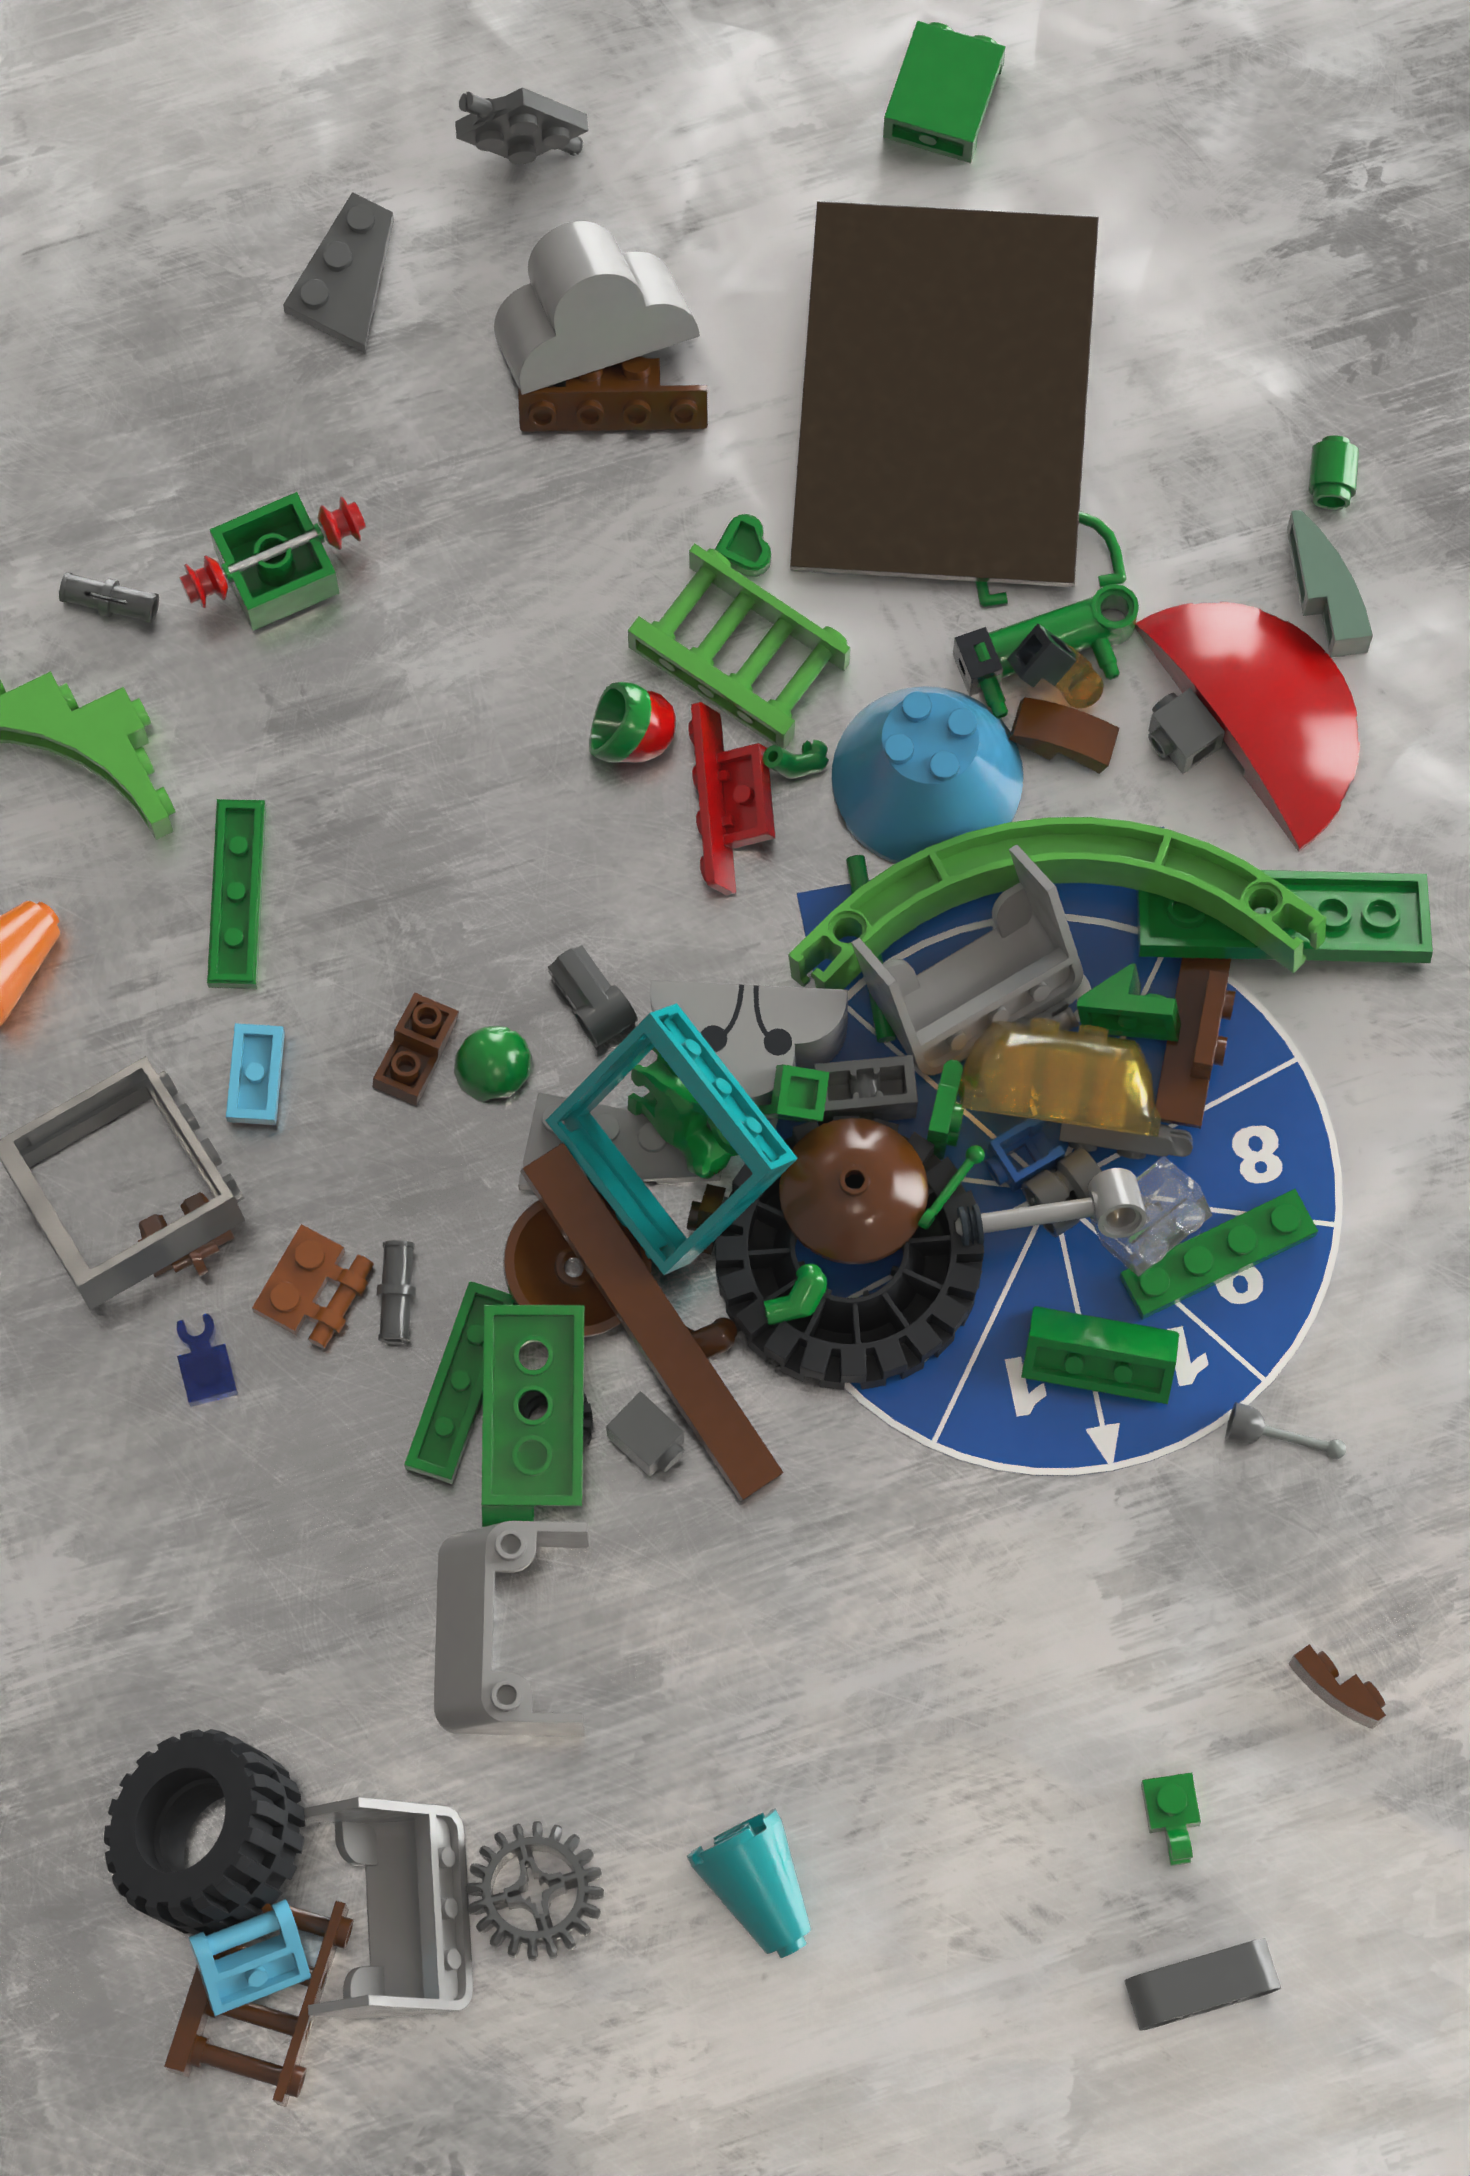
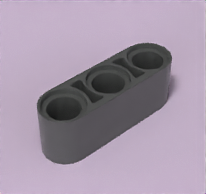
M1265 1938L1171 1964L1125 1980L1140 2031L1234 2005L1281 1989Z

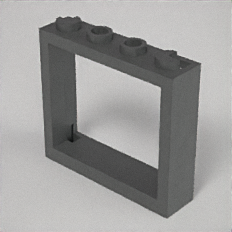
M146 1056L0 1139L1 1163L89 1310L94 1309L245 1221L238 1206V1202L245 1198L230 1173L224 1177L220 1175L216 1167L222 1164V1161L209 1138L201 1142L198 1140L194 1132L200 1129V1126L186 1103L179 1107L176 1105L172 1097L178 1094V1091L170 1076L165 1070L157 1074ZM152 1098L214 1199L90 1270L29 1168Z

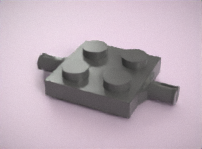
M523 87L506 96L495 99H484L471 92L463 93L459 100V108L461 111L471 114L455 121L457 139L472 144L481 151H489L507 158L514 164L531 163L537 156L551 149H559L572 156H576L583 148V140L578 136L588 132L587 114Z

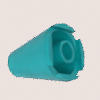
M776 1808L771 1809L766 1816L764 1813L758 1814L714 1837V1846L704 1851L702 1846H699L687 1855L691 1867L766 1954L777 1951L779 1957L783 1958L798 1951L807 1944L804 1936L811 1931V1926L782 1819Z

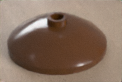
M860 1118L839 1119L813 1129L793 1147L792 1152L798 1159L780 1177V1205L789 1229L807 1249L833 1262L865 1264L881 1260L895 1253L915 1234L919 1228L918 1222L926 1211L928 1182L918 1153L898 1132L872 1120ZM851 1175H857L863 1179L864 1184L858 1189H851L846 1185L845 1180Z
M597 1192L651 1273V1258L648 1259L640 1243L630 1230L618 1220L615 1211L603 1195ZM538 1200L533 1203L513 1225L504 1249L503 1268L505 1281L516 1305H584V1337L599 1335L620 1325L621 1322L541 1202ZM568 1261L578 1263L581 1268L580 1275L577 1277L569 1276L564 1269L565 1263Z

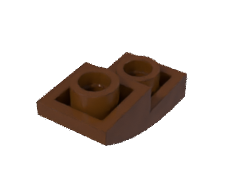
M1024 697L1019 703L1009 740L1048 760H1051L1056 754L1060 753L1100 774L1109 766L1119 727L1071 707Z
M414 992L394 1030V1040L373 1077L372 1087L417 1106L448 1042L459 1011Z
M1310 1644L1293 1655L1289 1666L1308 1688L1330 1707L1356 1723L1371 1729L1383 1721L1386 1714L1381 1708L1386 1704L1380 1692L1370 1681L1362 1683L1357 1674L1339 1685L1335 1679L1339 1676V1672L1332 1660L1323 1651L1317 1654Z

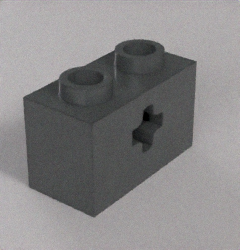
M913 1055L815 1064L814 1070L829 1072L823 1121H818L819 1126L833 1121V1116H858L860 1119L872 1121L875 1118L885 1121L916 1118L918 1098Z

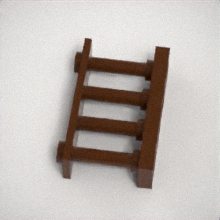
M335 1901L331 1917L289 1905L298 1930L324 1937L315 1967L308 1965L311 1978L297 1983L308 1987L299 2016L253 2002L220 2014L292 2036L283 2066L209 2044V2038L202 2036L208 2016L212 2018L217 2016L214 2015L209 2004L197 1965L164 2067L169 2072L189 2078L192 2066L200 2068L202 2064L276 2086L272 2100L277 2105L287 2107L290 2096L298 2098L307 2072V2068L300 2066L315 2019V2016L308 2015V2005L320 2003L337 1947L346 1948L353 1928L354 1919L347 1917L349 1909L346 1903ZM267 1903L261 1910L265 1913L271 1911L272 1908ZM239 1945L213 1955V1958L217 1960L245 1949L247 1946Z

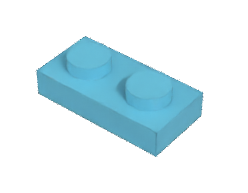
M235 1023L226 1110L227 1122L276 1125L285 1037L283 1026Z

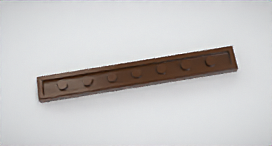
M559 1144L522 1168L521 1174L739 1501L741 1502L783 1474L784 1472L565 1144Z

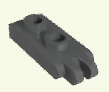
M1063 1109L1059 1141L1068 1142V1146L1073 1149L1081 1147L1087 1152L1096 1151L1097 1147L1117 1149L1118 1155L1131 1159H1144L1146 1154L1163 1157L1168 1155L1185 1157L1193 1149L1192 1135L1186 1130L1174 1129L1165 1124Z

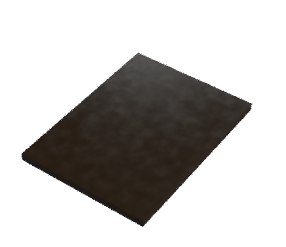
M817 201L790 560L791 571L1075 587L1099 217Z

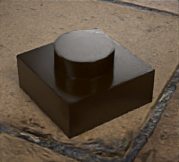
M710 1184L706 1185L702 1201H692L687 1230L695 1231L722 1205L726 1188ZM715 1240L702 1253L711 1255Z

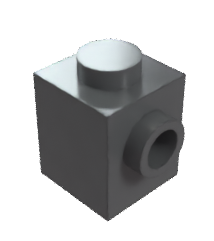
M1191 688L1179 696L1175 693L1168 694L1152 708L1153 714L1148 729L1150 732L1148 734L1149 741L1161 757L1169 756L1182 774L1221 748L1225 731Z
M641 1391L606 1426L607 1438L649 1477L659 1468L663 1472L668 1471L685 1451L681 1447L684 1443V1431Z

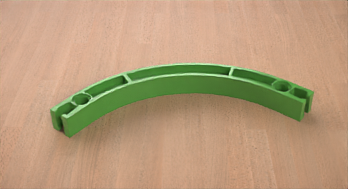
M1048 817L1008 822L967 832L929 846L892 865L858 888L835 908L788 954L791 978L803 987L811 981L807 974L823 960L830 959L832 962L824 972L816 968L811 973V977L815 979V986L822 989L844 990L862 970L852 943H844L839 941L840 939L847 936L860 937L872 953L878 957L895 941L935 916L980 897L1008 890L1020 883L1009 851L1015 845H1018L1052 883H1092L1121 886L1157 894L1186 904L1227 925L1293 974L1306 960V956L1303 955V940L1297 936L1294 939L1283 931V928L1290 927L1309 939L1310 946L1317 950L1325 942L1326 917L1278 881L1247 861L1202 840L1173 830L1132 821L1095 817ZM1264 907L1271 909L1272 912L1259 914L1253 910Z

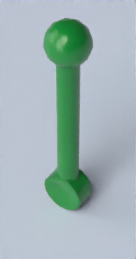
M973 1145L966 1150V1160L931 1207L923 1214L918 1222L920 1227L927 1230L931 1226L939 1211L973 1165L979 1164L984 1160L985 1152L981 1146Z

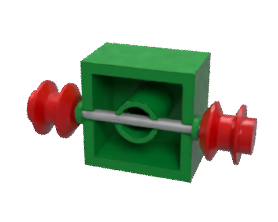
M295 492L209 529L221 568L217 561L207 555L204 556V564L200 569L193 570L189 565H184L187 574L179 577L189 602L192 604L199 601L204 609L206 608V597L216 594L222 600H225L228 591V584L225 579L227 578L252 631L340 594L336 572L322 543L326 539L329 545L341 550L342 538L352 535L357 541H361L359 531L365 529L366 525L356 502L347 505L345 499L340 497L339 509L332 512L321 505L317 517L318 523L313 525L298 493Z

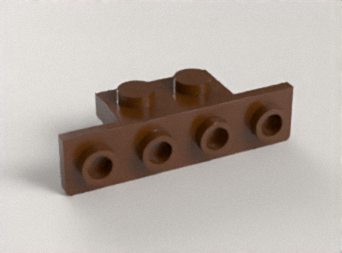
M639 356L566 380V387H544L523 395L518 388L520 430L523 432L705 429L708 426L707 385L660 386V358H644Z
M1182 958L1175 994L1181 1020V1030L1178 1042L1167 1041L1153 1115L1156 1121L1201 1129L1213 1064L1223 1066L1228 1037L1218 1036L1221 1019L1231 1020L1236 991L1226 990L1231 959Z

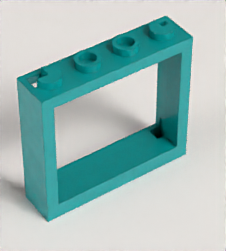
M677 1003L649 1013L545 1120L561 1143L565 1144L571 1155L584 1170L589 1182L600 1191L615 1211L618 1220L630 1230L645 1250L648 1259L651 1258L663 1275L691 1264L798 1159ZM654 1047L753 1173L688 1238L685 1237L590 1113Z

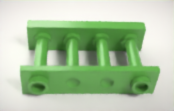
M694 543L689 550V568L696 572V574L659 622L653 621L650 624L638 616L628 629V648L771 744L786 749L795 736V720L792 719L790 711L828 661L845 671L850 663V647L847 645L848 642L837 630L829 626H825L822 629L732 569L729 560L720 552L711 548L705 551ZM714 584L735 599L698 648L692 647L689 650L675 640L674 632L710 585ZM751 609L774 625L736 674L730 673L728 676L714 667L712 659ZM790 635L813 651L776 700L770 699L766 702L753 693L751 685Z

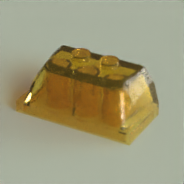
M1031 1018L1030 1025L993 1021L973 1044L963 1067L958 1095L961 1106L964 1109L1153 1137L1159 1136L1161 1116L1155 1106L1152 1073L1142 1048L1134 1040L1108 1037V1029L1090 1025H1079L1078 1032L1060 1030L1059 1022L1043 1018Z

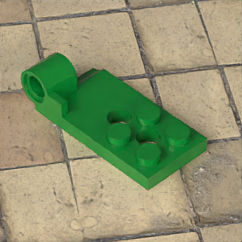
M484 1305L482 1527L507 1521H534V1506H582L584 1305ZM530 1342L541 1343L548 1350V1360L540 1369H527L519 1360L521 1349ZM529 1392L541 1393L548 1401L546 1413L536 1420L527 1419L519 1412V1402Z

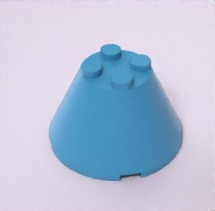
M929 686L912 687L889 693L875 700L860 711L849 723L834 753L831 778L834 801H836L838 809L846 822V827L869 851L882 859L896 864L929 846L964 833L1012 822L1021 800L1023 766L1017 744L1009 740L1010 730L1000 718L998 719L993 715L992 710L985 704L952 689Z

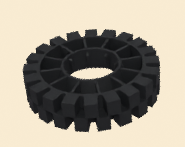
M833 1116V1121L858 1118V1116ZM878 1118L874 1119L875 1122L884 1124L898 1132L899 1124ZM806 1122L793 1127L792 1136L784 1141L792 1150L800 1139L819 1126L817 1122ZM913 1132L910 1138L903 1137L918 1153L926 1172L928 1182L927 1210L958 1169L948 1157L941 1161L933 1154L935 1145L916 1132ZM746 1164L743 1165L733 1179L732 1191L729 1197L753 1174ZM781 1175L715 1239L716 1277L719 1293L725 1299L726 1313L730 1320L735 1323L738 1332L742 1330L748 1337V1346L765 1362L772 1358L781 1364V1372L801 1382L804 1381L806 1376L820 1380V1387L844 1390L845 1383H860L861 1390L885 1386L888 1377L899 1374L901 1379H904L923 1369L925 1360L933 1354L938 1358L954 1341L955 1332L960 1325H965L974 1306L984 1257V1243L978 1244L977 1240H974L973 1245L972 1241L969 1240V1246H963L961 1237L955 1229V1222L958 1219L957 1207L963 1206L964 1210L967 1211V1206L972 1210V1205L976 1204L972 1191L966 1192L960 1183L939 1211L931 1226L927 1230L919 1226L912 1238L902 1247L903 1258L900 1267L892 1266L890 1275L893 1278L884 1287L872 1294H869L868 1290L863 1291V1297L857 1298L831 1295L832 1290L827 1288L815 1312L810 1316L768 1325L763 1301L788 1296L798 1278L796 1276L797 1270L802 1265H805V1261L798 1262L795 1251L797 1238L789 1229L781 1210L779 1197ZM851 1175L846 1178L845 1183L851 1189H858L864 1184V1181L857 1175ZM724 1197L723 1203H724L729 1197Z

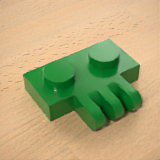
M949 1060L943 1066L928 1129L927 1140L935 1145L933 1154L941 1160L944 1159L947 1145L957 1146L965 1105L956 1103L963 1067L957 1060Z

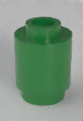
M1338 435L1326 436L1321 442L1312 446L1309 493L1313 495V504L1320 508L1332 510L1346 508L1350 505L1351 498L1356 494L1359 449L1351 444L1348 438Z

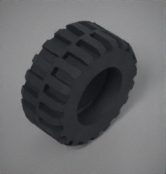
M199 1729L191 1730L180 1734V1739L172 1736L157 1744L158 1750L155 1753L148 1751L136 1761L138 1768L132 1775L126 1773L119 1784L123 1789L117 1800L112 1798L108 1814L112 1816L111 1824L105 1826L104 1844L110 1846V1850L105 1852V1859L108 1871L114 1874L112 1881L118 1893L126 1897L127 1903L138 1911L185 1934L191 1933L195 1935L204 1932L205 1936L241 1921L263 1914L261 1909L267 1903L270 1905L274 1904L283 1894L279 1889L286 1878L292 1879L297 1869V1866L293 1864L296 1853L302 1854L304 1836L299 1834L300 1827L305 1826L304 1807L297 1804L301 1801V1794L296 1782L290 1780L289 1772L281 1763L237 1737L230 1736L223 1731L213 1729L205 1732ZM224 1797L225 1818L217 1841L199 1862L185 1869L184 1849L190 1829L199 1815L209 1805Z

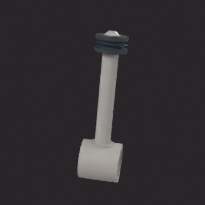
M1111 1168L1098 1173L1092 1178L1088 1185L1090 1195L1088 1198L982 1214L978 1204L972 1205V1210L967 1206V1211L964 1210L963 1206L957 1207L958 1219L955 1222V1229L961 1237L962 1245L969 1246V1240L972 1241L973 1245L974 1240H977L978 1244H983L984 1233L1093 1217L1094 1221H1097L1098 1229L1103 1235L1110 1238H1124L1141 1230L1146 1223L1147 1215L1136 1176L1127 1169Z

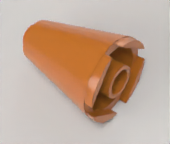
M25 901L0 916V1027L9 1017L60 936L57 926L59 918L43 902L36 904L32 901Z

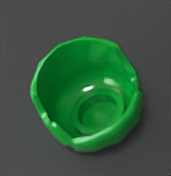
M484 1027L474 1031L462 1043L455 1055L454 1075L460 1088L478 1101L485 1102L493 1098L511 1097L530 1077L532 1055L526 1040L518 1032L511 1031L508 1027Z

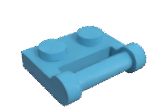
M286 1899L272 1904L271 1911L205 1936L204 1932H200L188 1937L209 2004L215 2016L311 1978L297 1926ZM277 1930L280 1932L278 1936L217 1960L213 1958V1955Z

